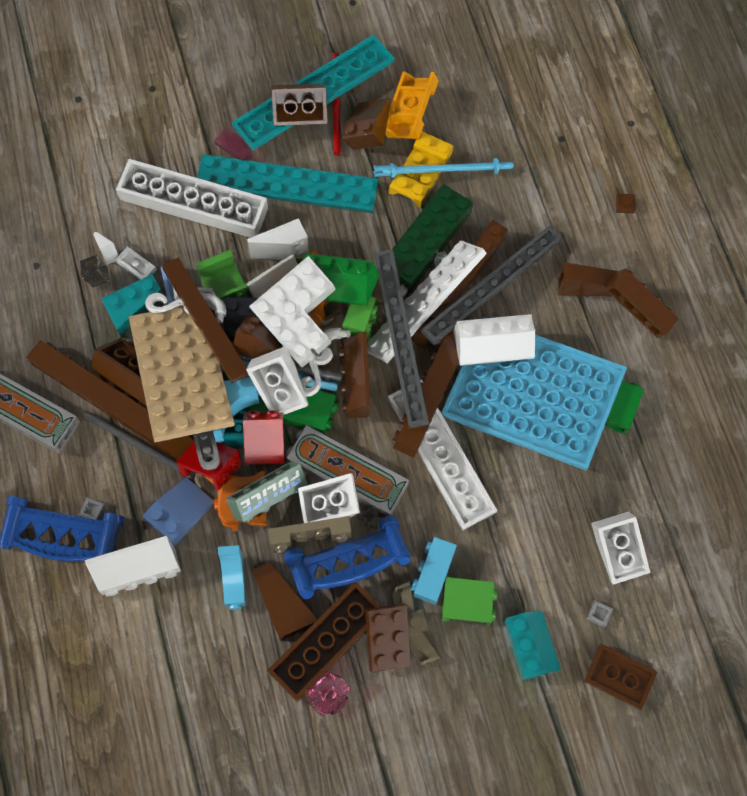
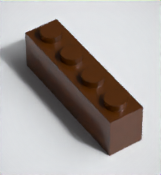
M626 268L616 272L604 288L656 338L667 335L679 319L670 308H667L661 302L659 297L653 295L648 290V287L635 278L634 274Z

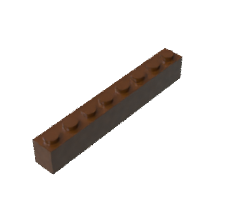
M494 220L490 222L474 244L483 248L487 254L412 335L411 339L414 343L423 349L426 348L430 341L421 333L422 329L468 291L504 242L508 231L507 228Z
M453 330L437 343L436 346L440 348L438 352H433L429 360L432 362L431 367L427 366L422 375L425 380L423 383L421 382L429 425L459 362ZM404 413L400 422L403 427L401 431L396 430L392 439L395 441L393 448L414 458L429 425L410 429L407 415Z

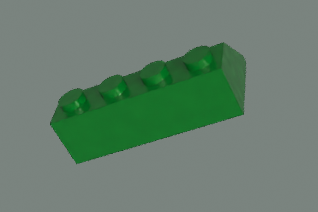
M305 253L303 260L309 256L336 289L324 300L367 306L379 279V274L373 261Z

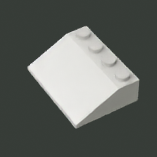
M167 536L85 560L98 591L102 595H106V597L116 595L122 589L127 591L136 589L137 585L142 583H155L158 578H172L177 576L178 572H181L176 550Z

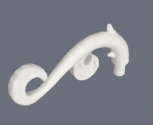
M211 291V294L201 293L206 303L213 306L211 309L215 311L219 324H222L226 316L224 302L216 296L214 291ZM153 293L145 301L146 308L152 313H161L184 305L180 298L167 304V298L161 293ZM161 301L165 306L157 307L154 306V303ZM184 306V311H185L187 314H189V312L187 311L186 307Z
M331 328L323 332L330 342L333 339L350 337V330H342V328ZM328 347L320 352V356L317 355L318 353L314 348L310 350L315 356L309 364L316 382L311 388H306V385L313 381V379L307 376L300 380L306 397L313 396L320 389L321 377L318 365L329 363L333 357V352Z

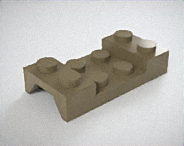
M349 516L268 529L272 551L277 552V554H285L288 550L292 549L293 541L299 544L305 543L307 539L312 538L324 540L327 539V536L331 535L332 543L339 545L351 540L352 534Z

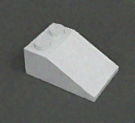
M299 218L247 239L251 259L283 260L292 254L295 259H301L305 253L309 254L308 236Z
M286 346L250 361L246 370L269 411L276 410L285 415L308 406L295 363Z
M352 473L298 488L304 523L346 516L352 517L360 513Z
M625 512L591 523L599 551L612 584L651 573L636 516L630 512Z

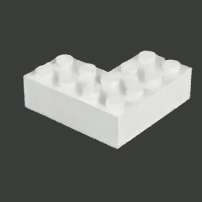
M308 256L249 307L283 347L286 346L290 355L302 368L315 357L310 350L314 348L319 354L331 344L328 337L308 316V313L336 289Z

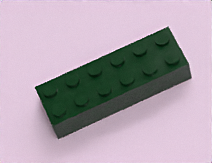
M445 184L440 187L392 248L400 286L403 283L408 288V292L413 290L433 264L437 253L443 251L470 216L474 202Z

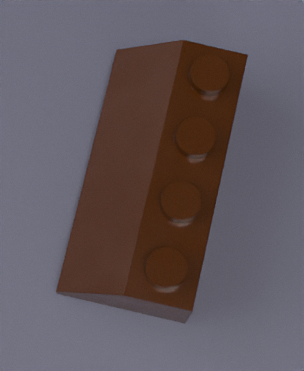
M362 332L343 340V347H340V359L344 358V365H341V374L345 376V383H341L342 394H346V401H342L343 412H347V418L370 417L366 332Z
M119 338L95 349L91 368L146 405L135 346L123 338Z

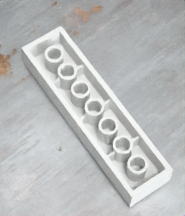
M132 159L128 160L116 188L119 199L122 201L250 238L259 234L268 210L267 198Z

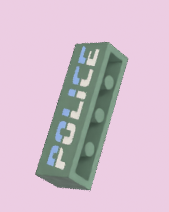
M289 462L230 495L226 500L235 520L249 522L254 519L255 515L270 510L272 505L284 502L289 495L299 493L298 488L307 486L308 483L300 463Z

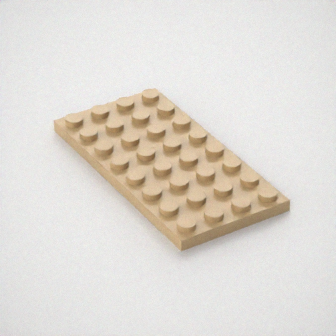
M184 306L161 313L148 312L129 316L154 443L234 426L220 364L192 317L184 311Z

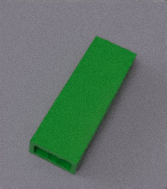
M223 371V380H229L226 373ZM319 390L313 396L306 397L308 406L284 415L283 424L302 430L307 425L326 435V432L332 428L333 420H331L333 413L336 414L339 403L336 402V395ZM258 396L259 404L243 409V411H258L259 413H267L269 410L261 396Z

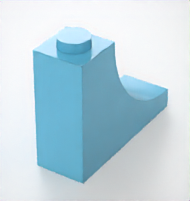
M251 377L243 378L234 383H231L230 380L224 381L232 416L248 406L259 404L258 396L260 394ZM225 428L213 430L216 442L224 441Z
M239 545L218 547L223 579L224 605L229 607V610H240L242 606H246L244 556Z

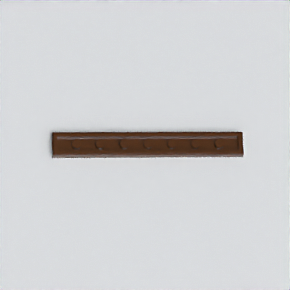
M179 257L161 264L164 273L230 382L234 383L249 376L245 364Z

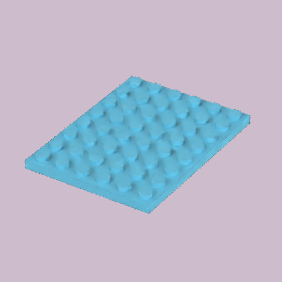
M535 335V357L533 359L463 365L441 414L444 418L587 471L627 367Z

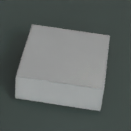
M86 497L79 516L100 520L106 504Z
M594 600L586 620L605 628L613 608Z

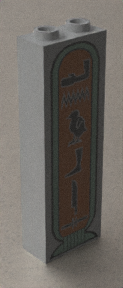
M0 374V421L59 454L80 424L77 416Z
M307 425L304 430L298 432L295 438L297 440L295 445L290 446L287 450V463H300L304 473L321 482L352 473L358 502L384 516H391L408 487V479Z

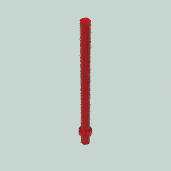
M333 53V54H332V60H333L334 58L338 57L339 54H338V53ZM340 97L333 100V151L335 156L341 155Z

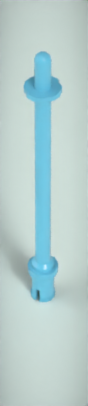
M494 158L492 163L400 167L390 163L389 165H374L373 169L375 171L373 173L374 177L390 176V178H394L397 174L474 170H493L494 174H498L499 169H512L514 163L499 162L498 158Z

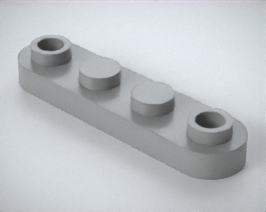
M213 430L193 434L201 467L205 470L215 469L220 463V457Z

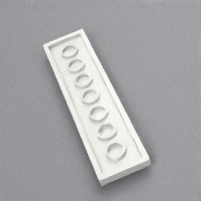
M460 241L442 259V262L431 271L429 276L417 287L413 294L405 300L404 305L411 337L487 254L483 248ZM388 321L367 342V353L386 363L394 356Z
M399 390L389 395L388 400L401 421L404 413L406 414L402 390ZM437 408L418 449V453L463 531L497 513V509Z

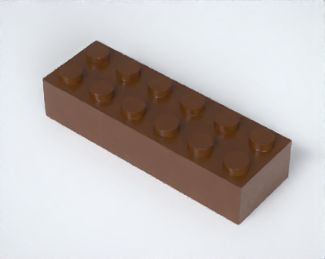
M355 582L267 672L298 703L367 633L365 610L381 606Z

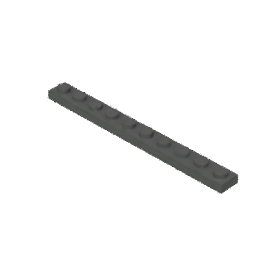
M548 226L426 325L421 333L433 345L437 344L454 330L457 321L466 320L557 245L562 237L551 226Z
M393 249L374 253L409 428L429 425Z

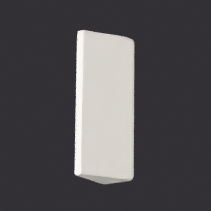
M294 255L288 256L247 283L248 291L252 298H260L298 265Z

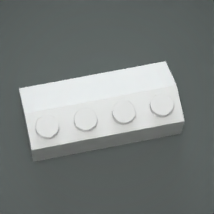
M531 314L456 322L453 334L460 366L533 359L535 357V329Z

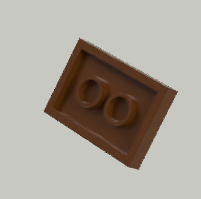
M403 603L366 609L369 671L374 673L411 666L407 605Z
M600 644L583 682L638 710H642L658 672Z

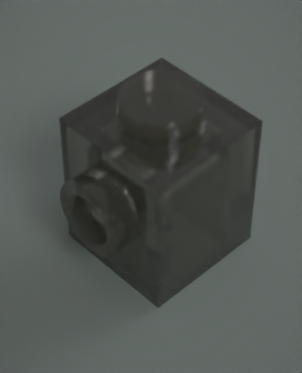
M98 255L80 261L82 278L92 288L109 281L108 267Z

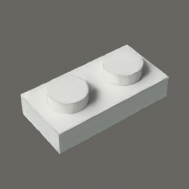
M128 246L115 259L117 264L139 280L156 271L154 265Z

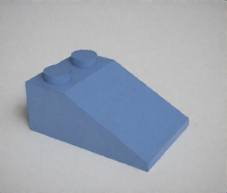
M186 477L159 498L144 513L143 518L163 537L167 536L173 546H176L214 505V500Z

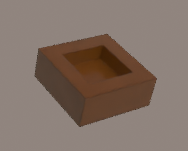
M617 193L616 213L634 214L636 211L635 194Z

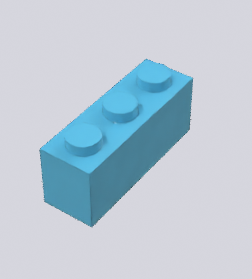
M434 537L433 542L428 541L424 552L428 554L426 561L421 560L418 569L421 572L419 580H414L411 590L415 591L413 597L436 605L457 545Z

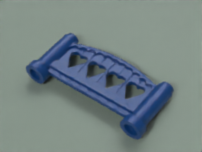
M15 496L7 497L6 505H8L0 535L1 549L11 550L12 547L16 546L42 558L67 562L85 561L114 552L120 525H123L124 516L105 513L103 521L26 508L27 499ZM32 523L37 535L36 539L33 541L29 540V538L22 539L21 533ZM52 526L56 542L53 544H49L48 541L42 543L40 537ZM72 530L76 541L75 546L69 547L67 544L61 546L60 540ZM91 532L95 549L89 551L87 548L80 549V542Z
M391 515L381 519L379 522L380 531L307 556L304 555L303 550L300 548L288 550L284 555L286 565L291 569L299 595L303 599H309L314 595V590L333 588L360 581L378 573L394 562H398L400 565L408 564L411 560V555L399 530L400 524L397 517ZM376 546L388 552L386 556H380L378 559L372 558ZM356 553H360L369 559L366 563L361 562L360 565H353ZM338 559L350 565L348 569L334 572ZM318 566L331 572L330 575L322 576L320 579L314 578Z

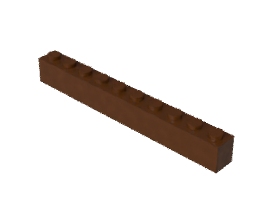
M40 340L27 355L26 359L32 366L178 461L194 442V437L188 435L154 443L148 409L145 404L140 401L136 403L132 400L133 397L125 391L123 393L119 392L113 383L109 381L107 383L101 380L102 377L96 372L90 373L81 362H73L67 353L58 352L57 348L50 342L44 343Z

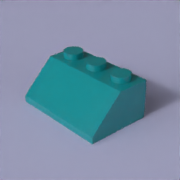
M542 610L525 612L508 617L503 621L521 681L561 670Z

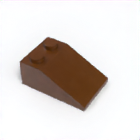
M390 98L358 103L345 122L342 137L352 150L382 146L384 144L391 103Z
M247 316L236 330L233 347L237 353L257 358L280 349L283 345L258 317Z

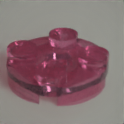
M326 672L308 690L307 696L309 697L311 707L322 716L329 713L334 715L340 712L347 704L349 699L347 694L348 691L350 692V688L341 676ZM330 691H332V692H331L332 696H331L330 698H329V697H326V695H327Z

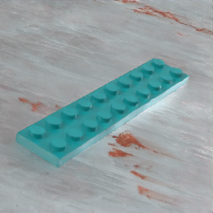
M373 34L294 84L325 83L326 104H329L394 63L395 58ZM272 97L232 122V127L252 151L294 126H274Z
M205 154L201 156L197 174L198 179L267 199L372 214L378 186V178Z

